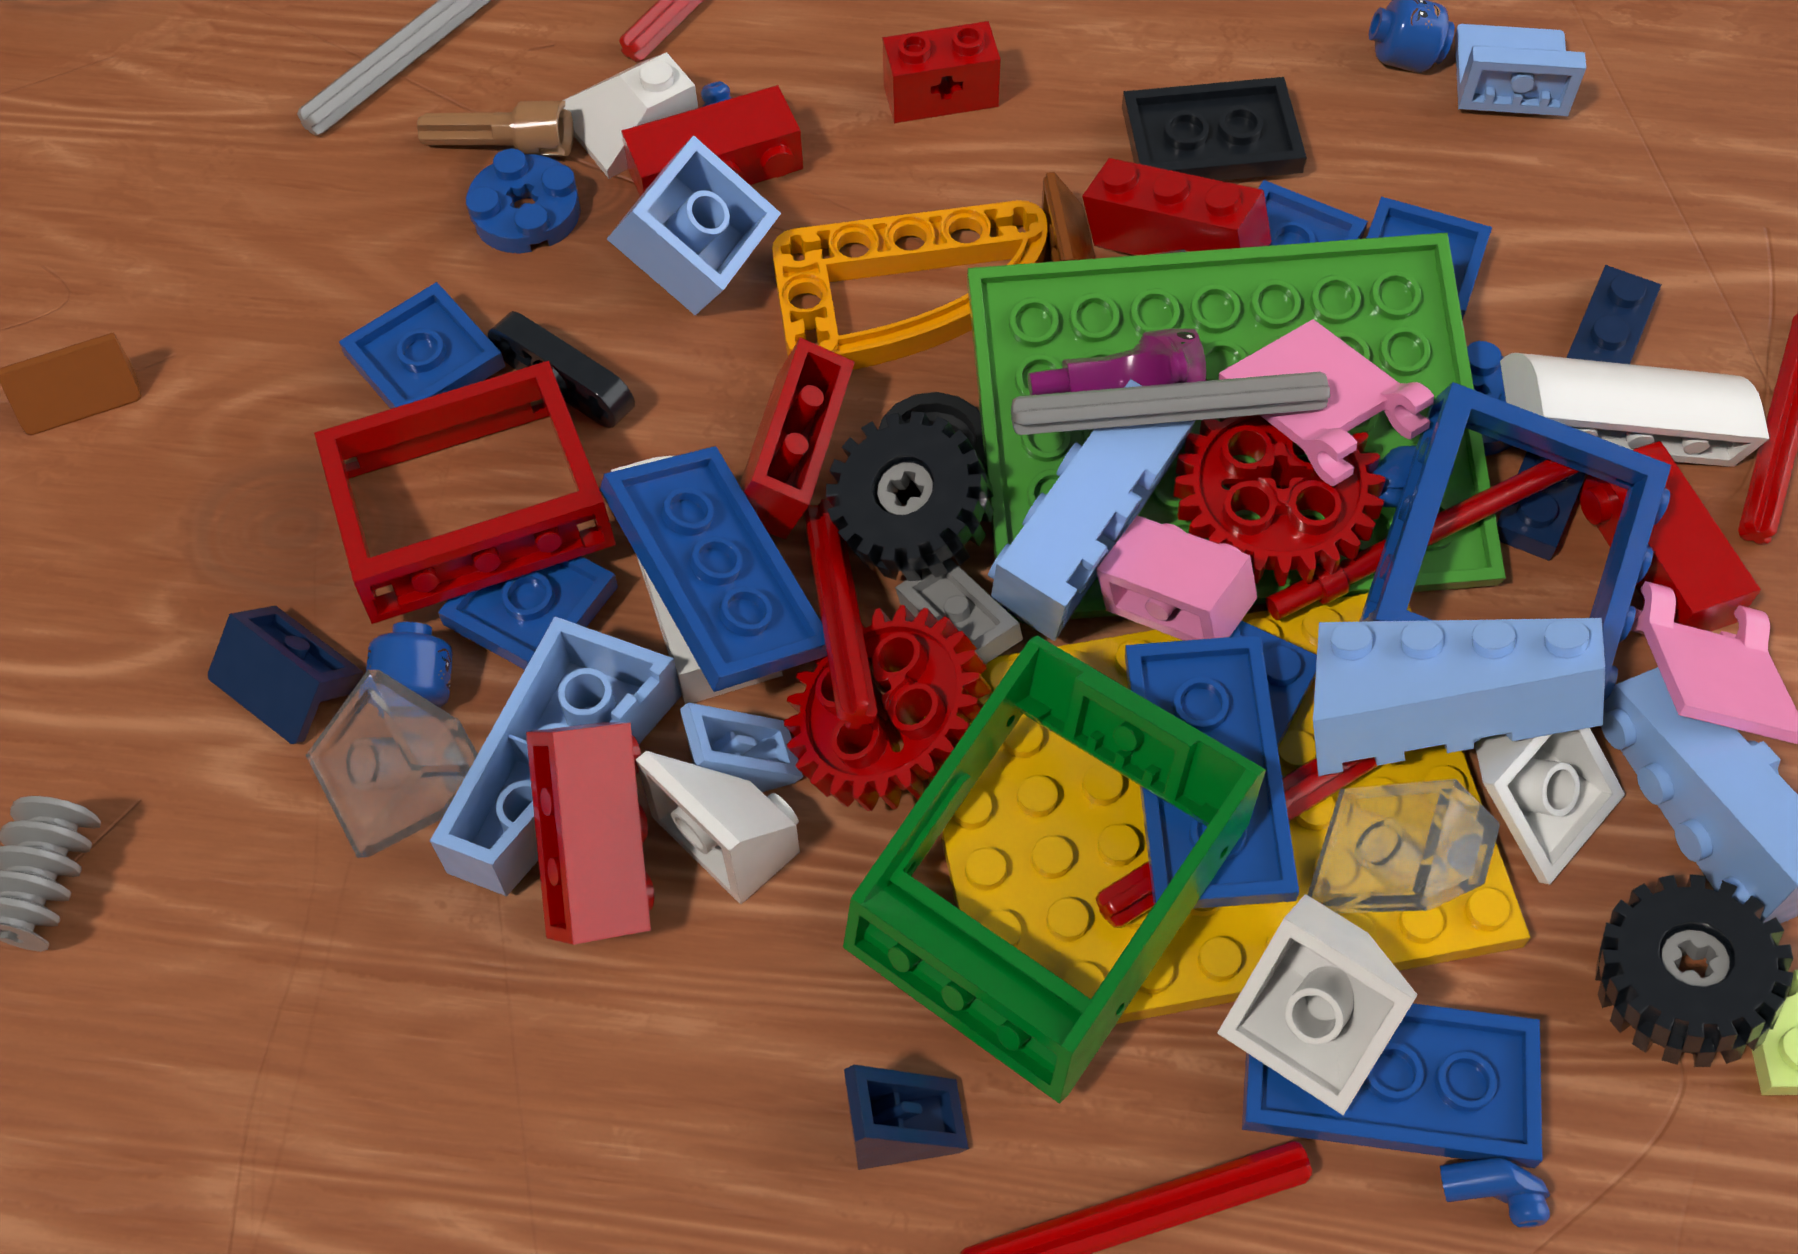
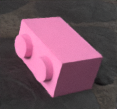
M1138 515L1096 568L1106 611L1183 641L1230 637L1257 599L1250 555L1242 553L1232 545L1226 543L1217 544L1186 533L1173 524H1160Z

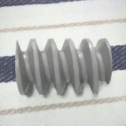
M43 796L20 797L13 802L10 815L14 821L3 825L0 830V841L4 845L0 846V941L19 948L42 952L48 950L50 944L47 940L33 932L35 926L52 927L58 926L60 922V916L44 906L46 901L64 902L69 901L71 891L55 880L57 876L77 877L82 871V867L66 857L68 851L90 852L92 842L77 832L78 827L100 828L101 820L84 806L66 800Z

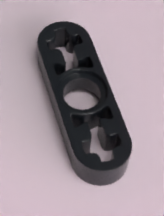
M511 311L488 331V338L501 351L503 360L516 370L549 360L564 401L606 428H613L635 407V400L631 391L617 375L524 315Z

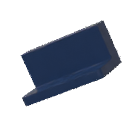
M275 605L229 614L208 671V679L287 742L297 744L305 741L320 702L355 694L364 672Z

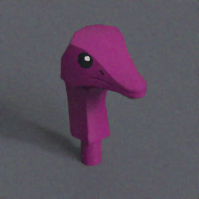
M1170 328L1144 332L1139 343L1131 350L1105 357L1063 359V368L1028 373L1030 395L1124 388L1130 379L1142 386L1206 381V360L1196 329Z

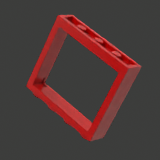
M549 360L314 432L352 579L371 624L616 545L603 497ZM542 399L544 402L534 406H531L530 403ZM549 416L577 492L370 557L349 478ZM353 457L357 458V461L347 464L344 463V460ZM590 520L594 521V527L578 531V524ZM389 585L393 586L394 591L377 596L376 589Z

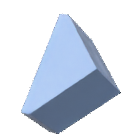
M689 702L680 709L694 765L749 780L761 792L794 784L803 777L802 772L795 766L798 758L787 749L786 744L792 738L790 731L784 726V720Z

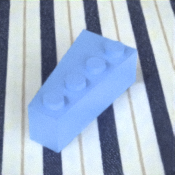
M1130 379L1124 388L1142 385ZM1195 420L1094 429L1083 445L1077 442L1074 443L1057 470L1056 475L1059 478L1047 495L1042 492L1037 497L1023 520L1022 525L1024 527L1011 545L1009 543L1005 545L991 566L988 576L994 579L991 597L1008 613L1055 641L1098 577L1096 568L1140 513L1185 445L1187 435L1191 432Z
M554 617L430 839L446 873L508 896L538 861L526 732L602 722H631L632 735L640 744L682 696L674 658Z
M1602 618L1319 622L1313 711L1318 776L1343 772L1342 763L1372 757L1375 758L1377 766L1405 761L1404 752L1444 745L1447 753L1474 749V743L1481 738L1505 734L1511 741H1518L1602 726L1605 686Z
M1658 667L1615 684L1610 696L1604 702L1603 725L1601 726L1603 734L1614 748L1621 750L1637 774L1638 784L1644 796L1652 804L1658 805L1674 829L1675 838L1682 853L1689 860L1697 863L1714 891L1719 892L1723 880L1738 887L1734 899L1744 904L1753 895L1763 903L1765 907L1760 918L1763 923L1776 917L1781 924L1797 917L1798 794L1779 775L1778 767L1781 759L1764 741L1759 743L1752 740L1747 741L1737 729L1678 715Z

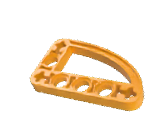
M1016 200L801 227L784 231L773 242L772 255L787 356L790 355L800 337L806 340L805 330L816 329L818 345L854 361L853 370L907 357L946 343L971 331L969 296L967 293L943 306L902 321L855 333L838 335L829 282L1009 259L1011 261L1007 265L1042 263L1045 258L1047 242V218L1043 209L1035 203ZM1016 226H1023L1025 232H1018ZM990 228H996L995 237H990ZM971 229L976 231L980 238L971 243H960L951 238V234L956 230ZM905 236H916L925 242L923 246L915 250H904L895 244L898 239ZM849 243H860L869 248L868 252L860 257H847L839 252L844 245ZM822 249H829V258L823 259ZM797 253L803 254L805 260L794 261L792 255ZM803 293H811L821 299L819 304L809 309H800L790 303L795 296Z

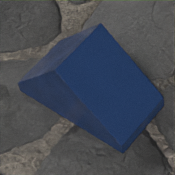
M855 1064L844 1069L858 1170L959 1154L969 1149L956 1079Z

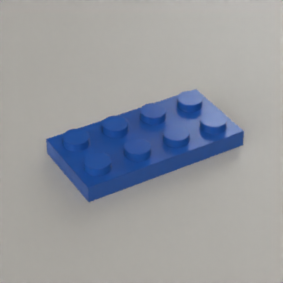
M716 446L604 474L600 491L713 692L827 656L821 620Z
M1261 635L1126 645L1125 663L1128 689L1266 769L1248 827L1193 909L1296 901L1299 895V886ZM1140 786L1153 903L1155 905L1207 826Z
M1412 1003L1344 1115L1338 1113L1246 1052L1242 1130L1473 1161L1499 1157L1507 1159L1520 1167L1535 1169L1542 1162L1540 1019Z

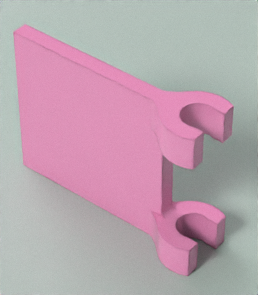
M1314 319L1219 373V380L1319 371L1326 374L1330 387V398H1328L1327 407L1324 409L1260 416L1301 447L1318 476L1331 486H1335L1353 475L1354 467L1343 459L1357 448V441L1348 433L1349 430L1383 410L1393 428L1407 439L1411 440L1429 429L1430 420L1419 413L1434 402V395L1426 386L1418 382L1399 383Z
M1645 581L1640 588L1645 599L1643 611L1636 609L1635 620L1630 631L1645 635L1678 715L1798 744V711L1768 652L1770 621L1767 614L1760 610L1739 605L1734 612L1739 623L1737 635L1724 631L1717 634L1674 623L1676 607L1674 591L1670 587Z

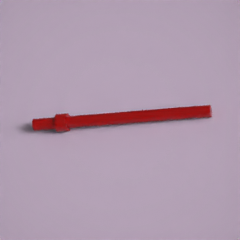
M1547 459L1437 514L1427 547L1579 471ZM1386 539L1358 552L1354 560L1346 558L1340 561L1336 573L1332 575L1320 565H1317L1311 583L1301 580L1266 597V606L1275 620H1280L1316 601H1319L1321 604H1327L1349 592V585L1376 572Z

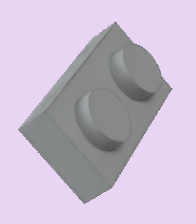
M951 559L943 562L948 571L947 574L935 578L929 568H924L922 570V581L905 580L895 587L900 604L905 605L915 617L923 608H928L937 620L944 616L949 618L959 631H963L977 648L975 652L985 664L1023 640L1019 622Z

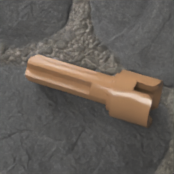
M520 101L512 112L425 113L417 120L418 138L424 145H514L516 149L522 151L525 155L535 154L541 156H568L573 145L574 129L572 113L563 109L565 101Z

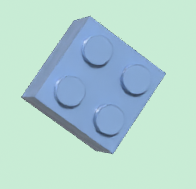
M693 135L663 168L608 236L607 240L690 312L696 315L725 289L781 213Z

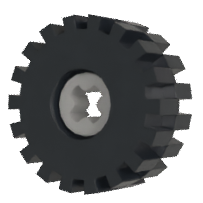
M912 411L910 423H904L899 413L885 415L888 427L878 430L873 421L861 428L867 437L858 445L850 437L841 447L848 456V459L845 463L834 459L829 470L838 484H826V498L833 506V508L828 509L831 521L839 530L838 533L862 563L872 571L876 566L884 577L896 580L898 572L902 571L908 581H922V569L929 568L935 578L948 573L943 563L946 560L954 557L958 564L961 565L970 558L964 547L969 540L980 546L985 538L986 533L981 527L980 522H991L994 509L987 499L994 497L992 484L986 475L987 471L968 438L960 429L955 433L949 421L937 416L932 425L924 412ZM913 481L922 495L920 498L910 497L907 505L902 506L894 493L897 494L898 489H907L909 483Z
M1690 874L1687 886L1677 887L1675 877L1671 875L1658 878L1654 894L1643 883L1631 891L1628 904L1620 900L1612 910L1610 923L1606 922L1596 964L1595 980L1601 981L1597 995L1602 1008L1614 1006L1610 1022L1619 1033L1629 1026L1636 1030L1632 1044L1646 1053L1653 1042L1665 1048L1662 1061L1678 1065L1681 1053L1683 1052L1693 1054L1694 1067H1711L1716 1052H1721L1726 1064L1741 1059L1746 1044L1753 1051L1765 1041L1769 1029L1773 1030L1792 984L1794 973L1788 972L1793 961L1791 945H1779L1784 929L1776 917L1765 923L1760 920L1765 905L1753 895L1742 904L1734 899L1738 887L1722 880L1719 892L1705 889L1706 876ZM1687 953L1693 960H1703L1706 958L1708 966L1705 977L1701 978L1694 970H1687L1682 973L1678 969L1682 956H1685Z

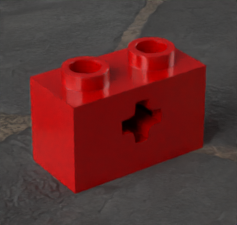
M989 21L882 37L883 81L894 123L999 107L1001 59Z

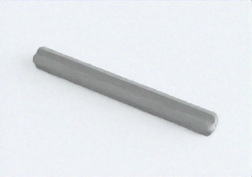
M491 0L436 1L300 107L297 115L302 126L314 136L322 135Z
M1319 371L1018 396L1012 401L1011 421L1016 434L1029 435L1322 410L1327 407L1328 398H1330V387L1326 374Z

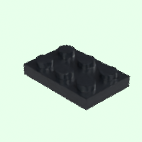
M1284 77L1123 91L1122 111L1134 163L1219 181L1304 172L1307 157Z

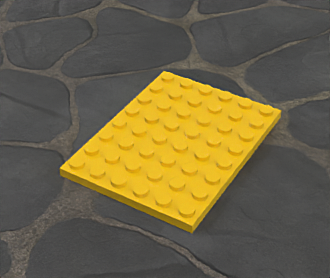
M1368 593L1337 598L1327 604H1321L1319 601L1314 602L1280 620H1275L1269 610L1248 613L1243 617L1242 621L1317 655L1319 622H1359ZM1408 604L1407 610L1412 612ZM1150 630L1057 647L1128 688L1125 663L1126 645L1182 640L1158 630ZM1020 653L998 656L986 664L987 669L981 676L990 685L991 692L979 698L983 705L987 702ZM1315 679L1278 747L1282 777L1316 757L1313 728ZM1023 714L940 834L955 904L958 909L1092 999L1150 912V910L1122 928H1114L1101 915L1095 899L1099 891L1149 861L1140 785ZM1444 745L1404 752L1405 761L1378 765L1291 820L1289 826L1299 886L1297 900L1192 909L1116 1024L1235 1002L1282 920L1305 894L1368 932L1398 971L1523 948L1531 937L1463 751L1447 753ZM931 777L928 778L929 784L933 780Z

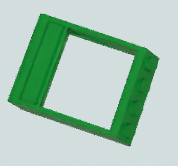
M1036 635L1022 649L852 895L843 948L1060 1104L1070 1094L1248 827L1266 769ZM1023 714L1207 826L1092 999L912 877Z

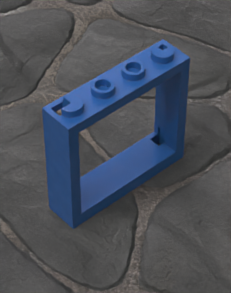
M1452 382L1434 399L1433 404L1429 407L1426 418L1430 420L1429 429L1420 434L1409 474L1402 489L1359 622L1431 621L1429 618L1408 611L1407 607L1464 430L1467 428L1628 489L1589 617L1602 618L1605 657V701L1610 696L1617 681L1618 668L1612 664L1618 644L1627 637L1635 620L1636 609L1630 605L1635 586L1644 578L1652 562L1653 549L1648 546L1653 526L1663 517L1669 504L1670 491L1665 488L1671 465Z

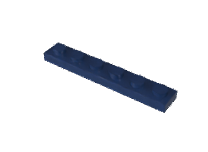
M1605 265L1566 358L1630 364L1662 284ZM1527 451L1517 474L1547 459ZM1579 471L1503 509L1497 521L1500 542L1550 561L1557 548L1586 473Z

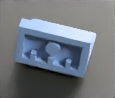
M1459 24L1455 32L1458 109L1556 116L1569 115L1586 71L1585 52L1566 51L1565 33L1562 30Z

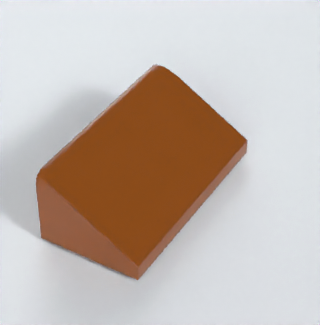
M1055 172L1046 173V177L1043 178L1041 208L1047 218V242L1051 261L1095 259L1082 204Z
M114 332L0 368V384L20 426L27 435H35L137 402L142 396L134 367Z

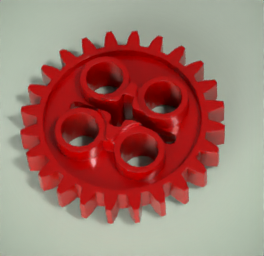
M1260 415L1219 418L1220 421L1216 419L1201 420L1200 435L1194 433L1187 435L1184 451L1186 454H1179L1177 460L1176 474L1179 477L1175 478L1173 492L1174 497L1182 499L1179 501L1178 520H1193L1190 523L1188 532L1191 535L1203 539L1209 538L1208 541L1217 544L1226 543L1232 545L1242 553L1250 555L1256 584L1262 578L1265 569L1274 570L1279 586H1285L1289 570L1297 569L1299 575L1306 583H1311L1317 563L1332 575L1337 571L1340 555L1354 560L1361 545L1359 540H1370L1376 525L1373 520L1379 518L1384 500L1378 496H1381L1385 477L1373 474L1380 461L1379 453H1363L1369 437L1367 432L1352 435L1357 441V448L1343 459L1354 467L1353 475L1334 487L1324 482L1318 476L1311 463L1304 462L1297 457V455L1305 454L1301 447ZM1247 455L1254 458L1257 462L1242 463L1234 459L1233 456ZM1222 485L1229 488V490L1224 489ZM1240 510L1253 511L1260 516V519L1245 520L1237 516L1235 512ZM1314 510L1322 514L1325 519H1308L1300 511Z
M905 605L899 606L892 621L881 608L875 609L872 625L865 627L862 624L869 668L873 664L875 679L887 691L882 694L872 680L878 711L873 724H862L859 730H850L846 728L845 721L837 717L827 656L814 660L818 665L814 672L804 671L796 674L795 677L806 687L805 691L787 697V702L799 712L784 720V726L795 736L786 744L787 749L799 759L795 766L826 797L832 795L845 807H849L856 800L865 810L872 811L879 797H881L892 809H897L901 799V792L906 789L919 800L924 793L923 781L929 777L932 779L935 777L969 728L971 721L975 719L984 706L979 701V698L991 692L990 685L981 676L987 669V666L975 652L977 648L965 633L959 631L946 616L937 620L928 608H923L915 617ZM889 718L894 724V726L900 731L904 744L903 749L901 751L898 743L899 738L897 733L886 722Z

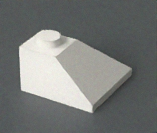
M667 52L638 63L562 100L565 101L563 109L572 113L574 137L608 179L628 169L621 134L622 130L698 108L695 84Z
M1590 728L1518 741H1511L1505 734L1481 738L1474 744L1483 784L1539 883L1550 885L1625 796V793Z
M645 751L636 759L652 818L740 904L745 902L800 852L796 828L799 820L787 802L776 793H771L766 797L749 780L649 751Z
M1305 894L1282 920L1217 1033L1338 1113L1344 1115L1418 994L1368 932Z

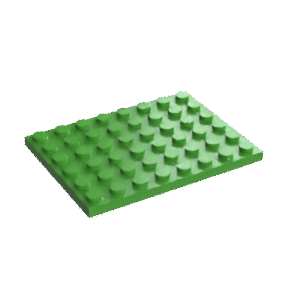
M1448 233L968 268L967 287L986 475L992 484L994 497L989 498V502L994 509L991 525L995 560L1005 545L1008 543L1011 545L1024 527L1022 525L1023 520L1037 497L1042 492L1047 495L1059 478L1056 475L1057 470L1070 448L1076 442L1083 445L1094 430L1018 435L1014 432L1011 421V405L1014 398L1030 395L1028 373L1063 368V359L1105 357L1131 350L1139 343L1143 333L1146 331L1170 328L1196 329L1206 360V381L1219 380V373L1314 319L1399 383L1418 382L1423 384L1433 393L1434 399L1452 382L1474 390ZM1430 406L1419 413L1426 417ZM1384 410L1348 431L1351 435L1367 432L1369 437L1363 453H1379L1380 461L1396 447L1417 445L1420 437L1419 434L1410 440L1401 436L1391 425ZM1195 420L1190 433L1200 435L1201 420ZM1465 428L1454 461V469L1449 477L1438 513L1490 488L1482 434ZM1185 445L1183 446V448L1181 449V451L1179 452V454H1186V453L1184 452V451H1185ZM1178 454L1138 516L1160 524H1173L1188 533L1190 523L1193 520H1178L1179 501L1182 499L1174 497L1173 493L1175 478L1179 477L1176 474ZM1306 454L1297 455L1304 462L1311 463ZM1247 455L1233 456L1234 459L1242 463L1257 462L1254 458ZM1222 485L1224 489L1229 490V488ZM1382 507L1379 518L1373 520L1376 525L1370 540H1359L1361 545L1358 552L1387 538L1397 507ZM1240 510L1235 512L1237 516L1245 520L1260 519V516L1253 511ZM1314 510L1300 511L1308 519H1325L1322 514ZM1495 513L1428 546L1413 592L1497 586L1506 579ZM1340 555V561L1346 559V557ZM1265 569L1262 578L1257 584L1255 583L1257 599L1253 605L1266 604V597L1303 580L1297 569L1289 570L1285 586L1278 585L1274 570ZM1375 573L1349 585V592L1341 597L1369 593ZM1098 577L1070 619L1119 616L1106 611ZM1010 614V615H1011L1012 617H1014L1019 623H1024V622L1021 621L1020 619H1018V618H1016L1015 616H1013L1012 614Z

